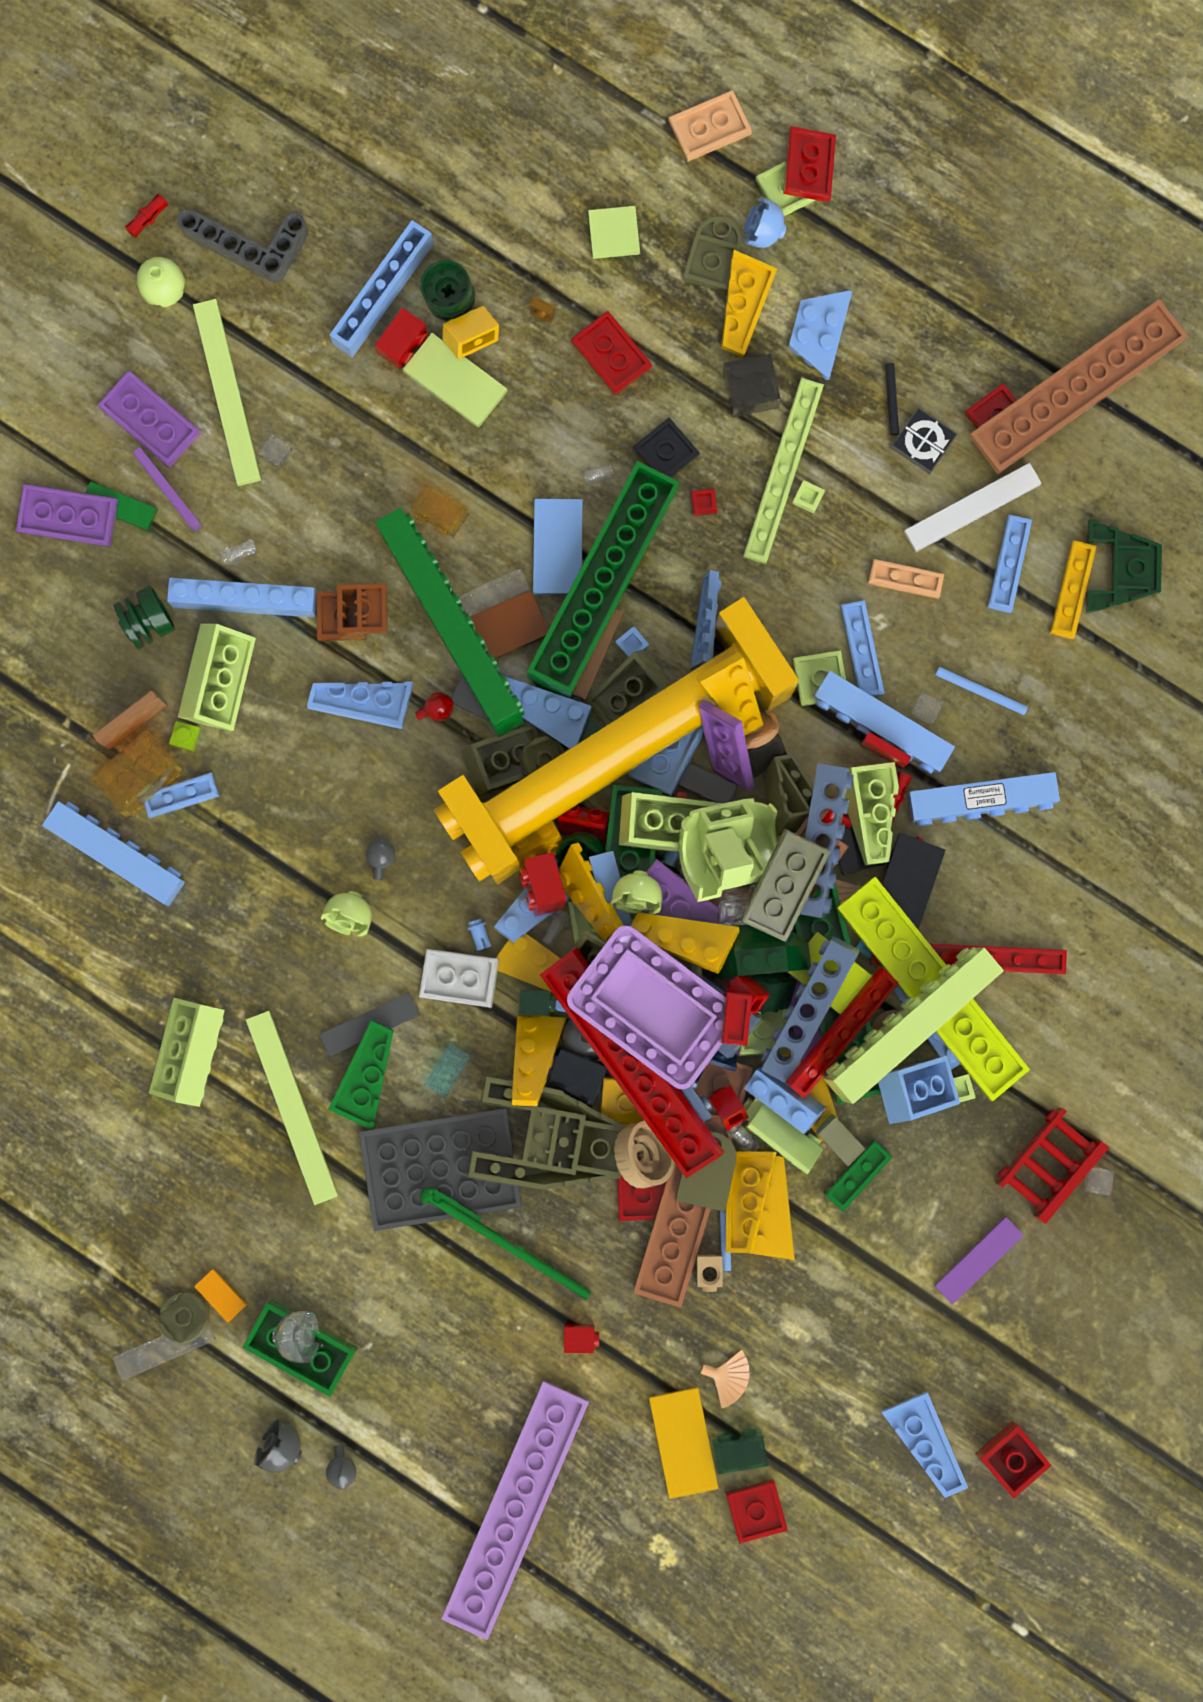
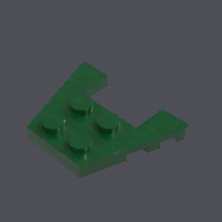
M1090 519L1088 521L1087 543H1107L1113 545L1112 591L1088 590L1086 592V613L1090 614L1159 594L1161 592L1162 544L1135 534L1130 535L1120 531L1119 528L1111 525L1106 526L1098 523L1099 521Z

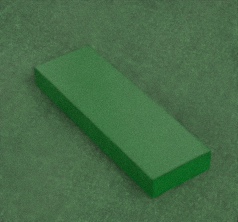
M91 481L85 494L118 499L116 519L149 532L157 514V508Z
M872 1140L824 1195L844 1212L889 1162L892 1156L875 1140Z

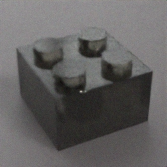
M771 354L724 363L722 373L732 418L779 408L781 397Z

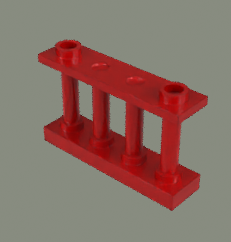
M1064 1108L1052 1109L1045 1116L1044 1120L1046 1123L1011 1165L1009 1167L1005 1165L996 1176L999 1179L995 1184L1002 1188L1007 1183L1035 1206L1037 1212L1033 1216L1044 1224L1051 1219L1109 1149L1102 1141H1087L1062 1119L1067 1112ZM1055 1126L1083 1149L1082 1153L1084 1155L1079 1161L1070 1159L1046 1138ZM1039 1145L1067 1168L1068 1175L1063 1181L1061 1179L1057 1180L1030 1157ZM1023 1164L1051 1187L1053 1193L1047 1200L1045 1198L1041 1199L1014 1176Z

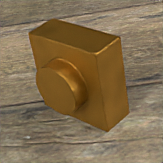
M533 297L530 303V313L538 321L545 322L546 320L552 323L556 316L555 306Z

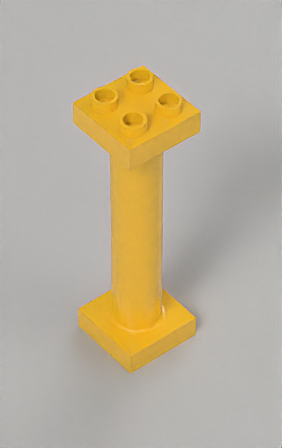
M745 597L739 599L718 614L715 636L724 648V652L494 798L482 803L464 775L438 790L445 803L435 808L434 812L453 841L465 834L472 844L460 853L479 882L491 875L498 885L520 871L519 861L511 850L513 845L703 725L699 704L706 700L716 707L718 705L696 678L699 674L739 652L744 657L755 697L764 710L771 711L791 698L799 679Z

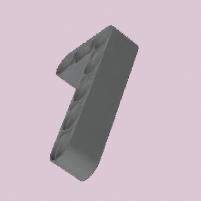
M184 210L178 216V224L185 237L273 283L279 282L285 277L308 236L306 222L303 216L298 213L287 215L268 249L195 211ZM189 222H195L194 226L186 227ZM301 225V228L299 230H291L293 226ZM209 233H216L213 238H206ZM229 244H237L235 248L227 249ZM290 245L288 250H280L281 246ZM257 254L254 260H247L250 255ZM278 265L276 270L268 271L270 266Z

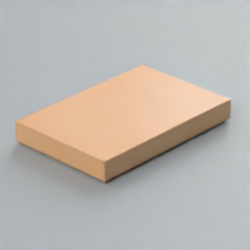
M733 90L668 117V122L687 162L752 135L750 125Z

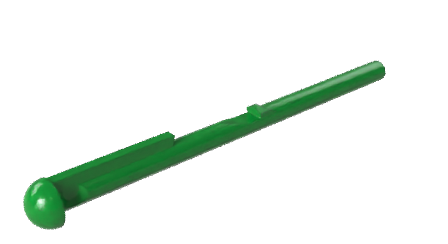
M426 1187L421 1191L420 1200L424 1205L427 1201L585 1300L590 1296V1290L527 1252L521 1245L518 1244L515 1247L502 1235L479 1222L482 1219L480 1216L435 1188Z

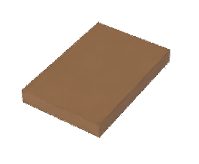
M149 691L92 736L98 743L110 750L167 705L156 693Z

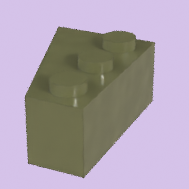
M789 754L774 757L763 774L769 803L777 810L775 822L777 836H781L784 829L796 833L805 819L809 817L814 788L795 755ZM829 809L823 812L822 820L829 811Z

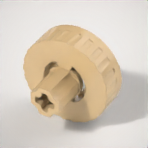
M641 1121L621 1129L615 1141L614 1151L616 1165L624 1179L636 1188H648L666 1182L673 1172L675 1162L647 1123Z

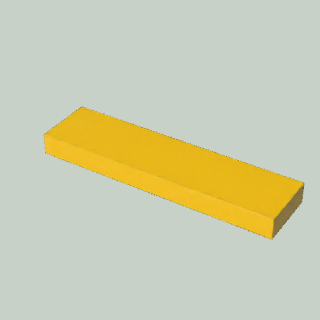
M1075 540L1071 542L1050 634L1070 639L1075 638L1097 546Z

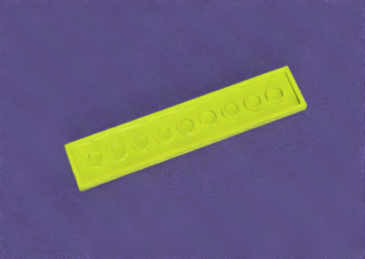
M876 877L871 878L836 907L837 911L882 967L899 983L898 987L907 998L918 996L921 993L919 989L929 980L935 981L939 977L938 972L946 966ZM974 999L970 1000L935 1031L990 1101H994L1030 1070Z

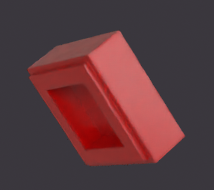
M715 488L690 492L693 516L717 514Z

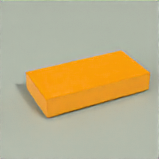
M212 1269L194 1286L227 1323L248 1305L215 1269Z

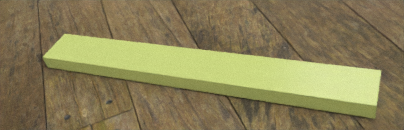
M216 299L193 304L237 485L242 486L262 481L218 302Z
M801 377L745 549L744 558L763 564L767 563L824 384Z
M267 1011L246 1019L314 1205L339 1196L271 1012Z

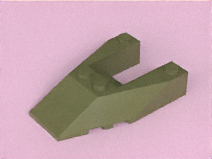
M492 1077L484 1079L480 1104L529 1112V1121L522 1160L472 1151L469 1158L467 1178L540 1190L621 1178L616 1165L614 1147L617 1135L626 1126L557 1089L544 1087L537 1106L512 1105L513 1081Z

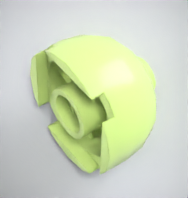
M153 257L146 260L140 266L137 272V287L141 296L149 304L168 307L175 304L183 296L185 277L180 267L172 260L165 257Z
M634 871L633 874L623 876L616 883L612 893L611 904L616 903L615 908L625 913L636 915L637 912L642 913V910H650L649 914L654 915L661 910L662 891L658 882L648 876V873Z
M349 891L348 893L334 895L328 900L321 920L325 918V925L342 934L350 935V931L358 932L357 936H364L369 930L372 912L369 904L362 898L361 894Z

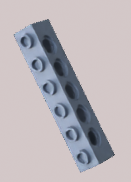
M820 763L817 765L805 839L818 844V838L826 834L830 838V844L826 849L831 852L825 862V870L819 874L815 884L821 887V894L817 898L809 895L800 913L802 915L825 918V914H829L831 910L832 899H829L828 896L830 888L834 889L836 874H833L834 864L839 863L841 852L840 849H837L838 839H843L845 824H841L842 816L847 814L849 799H846L847 789L851 790L854 775L850 774L849 768ZM830 785H836L839 789L838 795L833 799L828 798L826 795V790ZM831 809L834 812V820L826 824L822 820V814L824 811Z
M832 936L830 942L827 940L823 942L818 952L822 957L818 964L812 963L806 974L810 977L806 985L801 983L795 995L798 998L795 1007L792 1005L788 1007L783 1017L787 1022L783 1028L778 1026L772 1037V1040L775 1041L773 1048H766L760 1060L764 1063L762 1071L784 1083L800 1063L858 956L859 949ZM828 960L835 961L838 964V969L835 971L827 970L825 962ZM822 982L826 986V991L822 993L816 992L813 984ZM803 1004H811L815 1012L806 1014L802 1011L801 1006ZM793 1025L800 1026L803 1034L799 1036L793 1035L790 1027ZM780 1047H787L790 1049L791 1055L784 1057L780 1055L778 1049Z

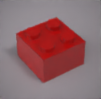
M553 852L524 859L523 866L520 868L519 879L522 888L526 887L528 891L527 897H525L528 910H533L535 917L563 910L567 898Z
M1014 1421L1010 1422L975 1453L1013 1499L1052 1466Z

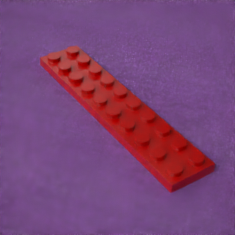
M576 947L542 972L540 976L685 1178H688L721 1157L725 1152L678 1088L671 1085L568 1006L567 996L589 967L588 962Z

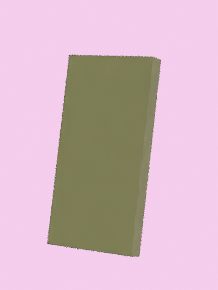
M784 829L740 920L786 942L831 851Z

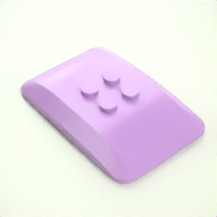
M621 926L612 934L567 996L568 1006L575 1013L678 1089L689 1088L723 1044L721 1043L726 997L630 926Z

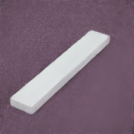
M1028 463L904 530L903 533L916 553L1035 489L1042 483L1031 464Z

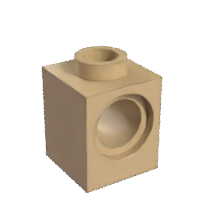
M697 1254L696 1285L697 1287H702L704 1292H715L717 1287H723L721 1254ZM706 1267L716 1269V1276L711 1280H707L702 1276L703 1270Z

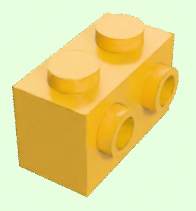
M484 306L470 310L466 314L443 324V342L457 359L498 341L499 324Z
M553 821L513 845L511 849L522 868L524 859L553 852L555 857L556 851L563 840Z

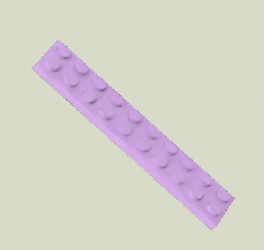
M543 1380L443 1613L442 1620L488 1640L589 1400Z

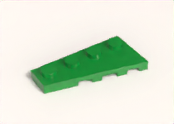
M371 1020L328 1110L373 1130L394 1033L393 1029Z

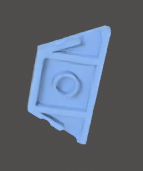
M852 291L809 298L800 302L788 348L796 355L801 356L810 367L813 366L817 369L825 380L830 379Z

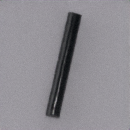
M887 363L885 364L889 430L890 435H898L899 421L895 364Z

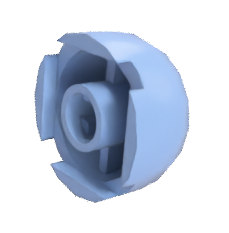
M760 197L757 201L761 203L758 207L752 206L746 219L743 232H748L747 239L743 238V242L753 247L766 248L773 245L778 238L781 239L784 236L786 225L784 224L785 219L781 208L773 201Z

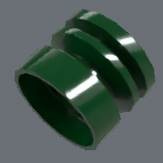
M440 260L431 264L424 271L421 278V292L429 310L437 318L449 321L472 310L475 303V291L467 271L459 263L452 260ZM451 291L454 293V295L451 294L449 298H446V295H449Z
M151 585L136 592L139 604L135 605L128 597L124 599L128 610H125L120 602L113 605L121 629L138 649L145 646L141 638L142 635L149 644L153 642L151 630L154 629L161 638L176 630L165 606Z

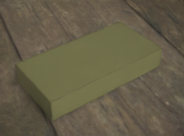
M833 1114L815 1131L847 1166L865 1150L860 1142Z

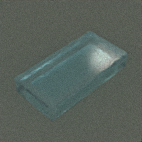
M450 1043L424 1086L446 1098L471 1055Z

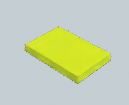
M816 932L808 942L811 965L813 962L818 964L822 957L818 952L823 942L827 940L819 932ZM828 960L825 962V967L829 971H835L838 969V964L833 960ZM854 962L830 1007L841 1015L872 975ZM808 970L788 972L804 985L810 979L806 975ZM822 982L813 984L816 992L822 993L826 991V986Z

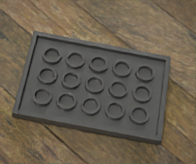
M507 1108L359 1132L374 1231L454 1218L428 1201L425 1205L421 1202L420 1194L426 1187L435 1188L476 1215L522 1207L519 1186L466 1177L472 1151L515 1159Z

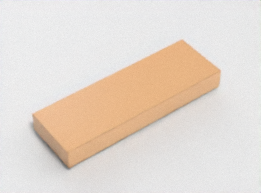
M873 559L868 584L939 599L944 574Z

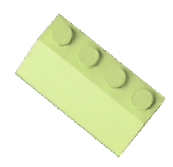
M200 624L178 713L179 718L202 725L234 731L256 640L255 637L219 624Z
M173 998L149 1094L173 1102L200 1107L225 1010Z

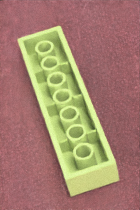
M973 947L970 950L968 948L962 950L956 956L958 960L952 966L950 964L944 966L938 972L939 977L935 981L929 980L919 989L921 993L915 998L910 997L901 1004L902 1010L896 1015L892 1013L882 1021L884 1025L878 1031L874 1029L863 1038L865 1042L860 1047L854 1046L845 1054L846 1059L840 1064L836 1062L827 1069L826 1073L828 1075L823 1079L843 1102L854 1104L1004 971L985 948Z

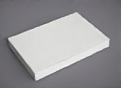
M426 949L419 997L492 1008L499 959Z

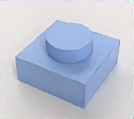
M632 627L615 641L627 658L633 652L645 650L649 647V643L635 627Z

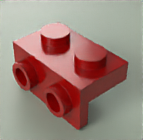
M576 805L557 817L559 820L558 832L568 835L580 831L590 832L605 842L608 834L610 812Z

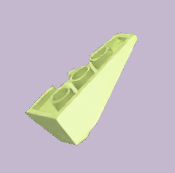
M895 762L849 768L850 774L854 775L852 788L851 790L847 789L846 799H849L848 815L865 865L889 862L893 836L891 831L892 818L895 817L896 812L893 795L898 794L899 788Z

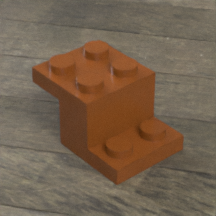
M386 583L337 584V591L317 592L318 641L367 640V634L388 633Z

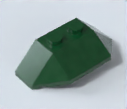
M750 925L735 926L739 927L740 930L719 974L711 971V979L809 970L811 967L809 944L794 931H791L785 942Z

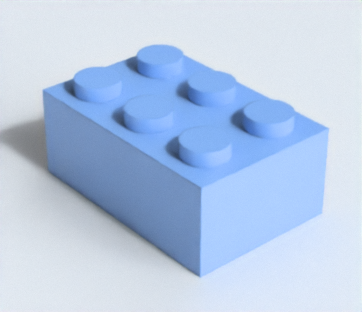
M947 1055L891 1070L878 1082L889 1124L914 1120L960 1104Z

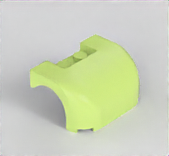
M754 798L723 803L691 811L690 815L681 822L679 834L680 863L685 879L697 902L721 897L722 890L759 881L777 845L775 838L777 810L771 803L765 805L754 802ZM733 828L737 837L741 838L747 855L752 857L754 867L751 870L748 882L721 888L701 852L704 834Z

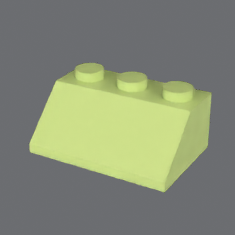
M765 1104L760 1107L750 1122L744 1125L806 1174L810 1172L823 1151L818 1146L821 1143L819 1139L811 1133L807 1136Z

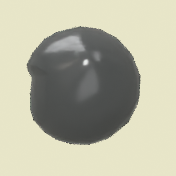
M379 838L371 842L366 850V859L374 867L373 879L383 880L384 868H388L395 859L394 846L385 838Z
M336 1445L334 1446L335 1458L328 1463L326 1468V1478L332 1486L344 1490L355 1480L356 1466L350 1458L345 1457L344 1446Z

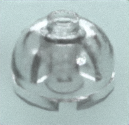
M296 1311L285 1315L273 1332V1342L276 1344L280 1355L290 1362H311L316 1355L319 1344L314 1342V1332L319 1334L318 1319L313 1312Z

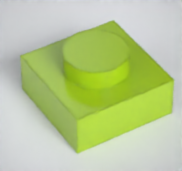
M176 721L169 744L194 752L201 728Z

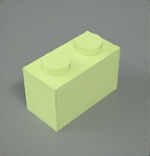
M733 828L704 834L701 852L720 887L748 882L751 870L754 867L753 860L750 855H747L741 838L737 837Z

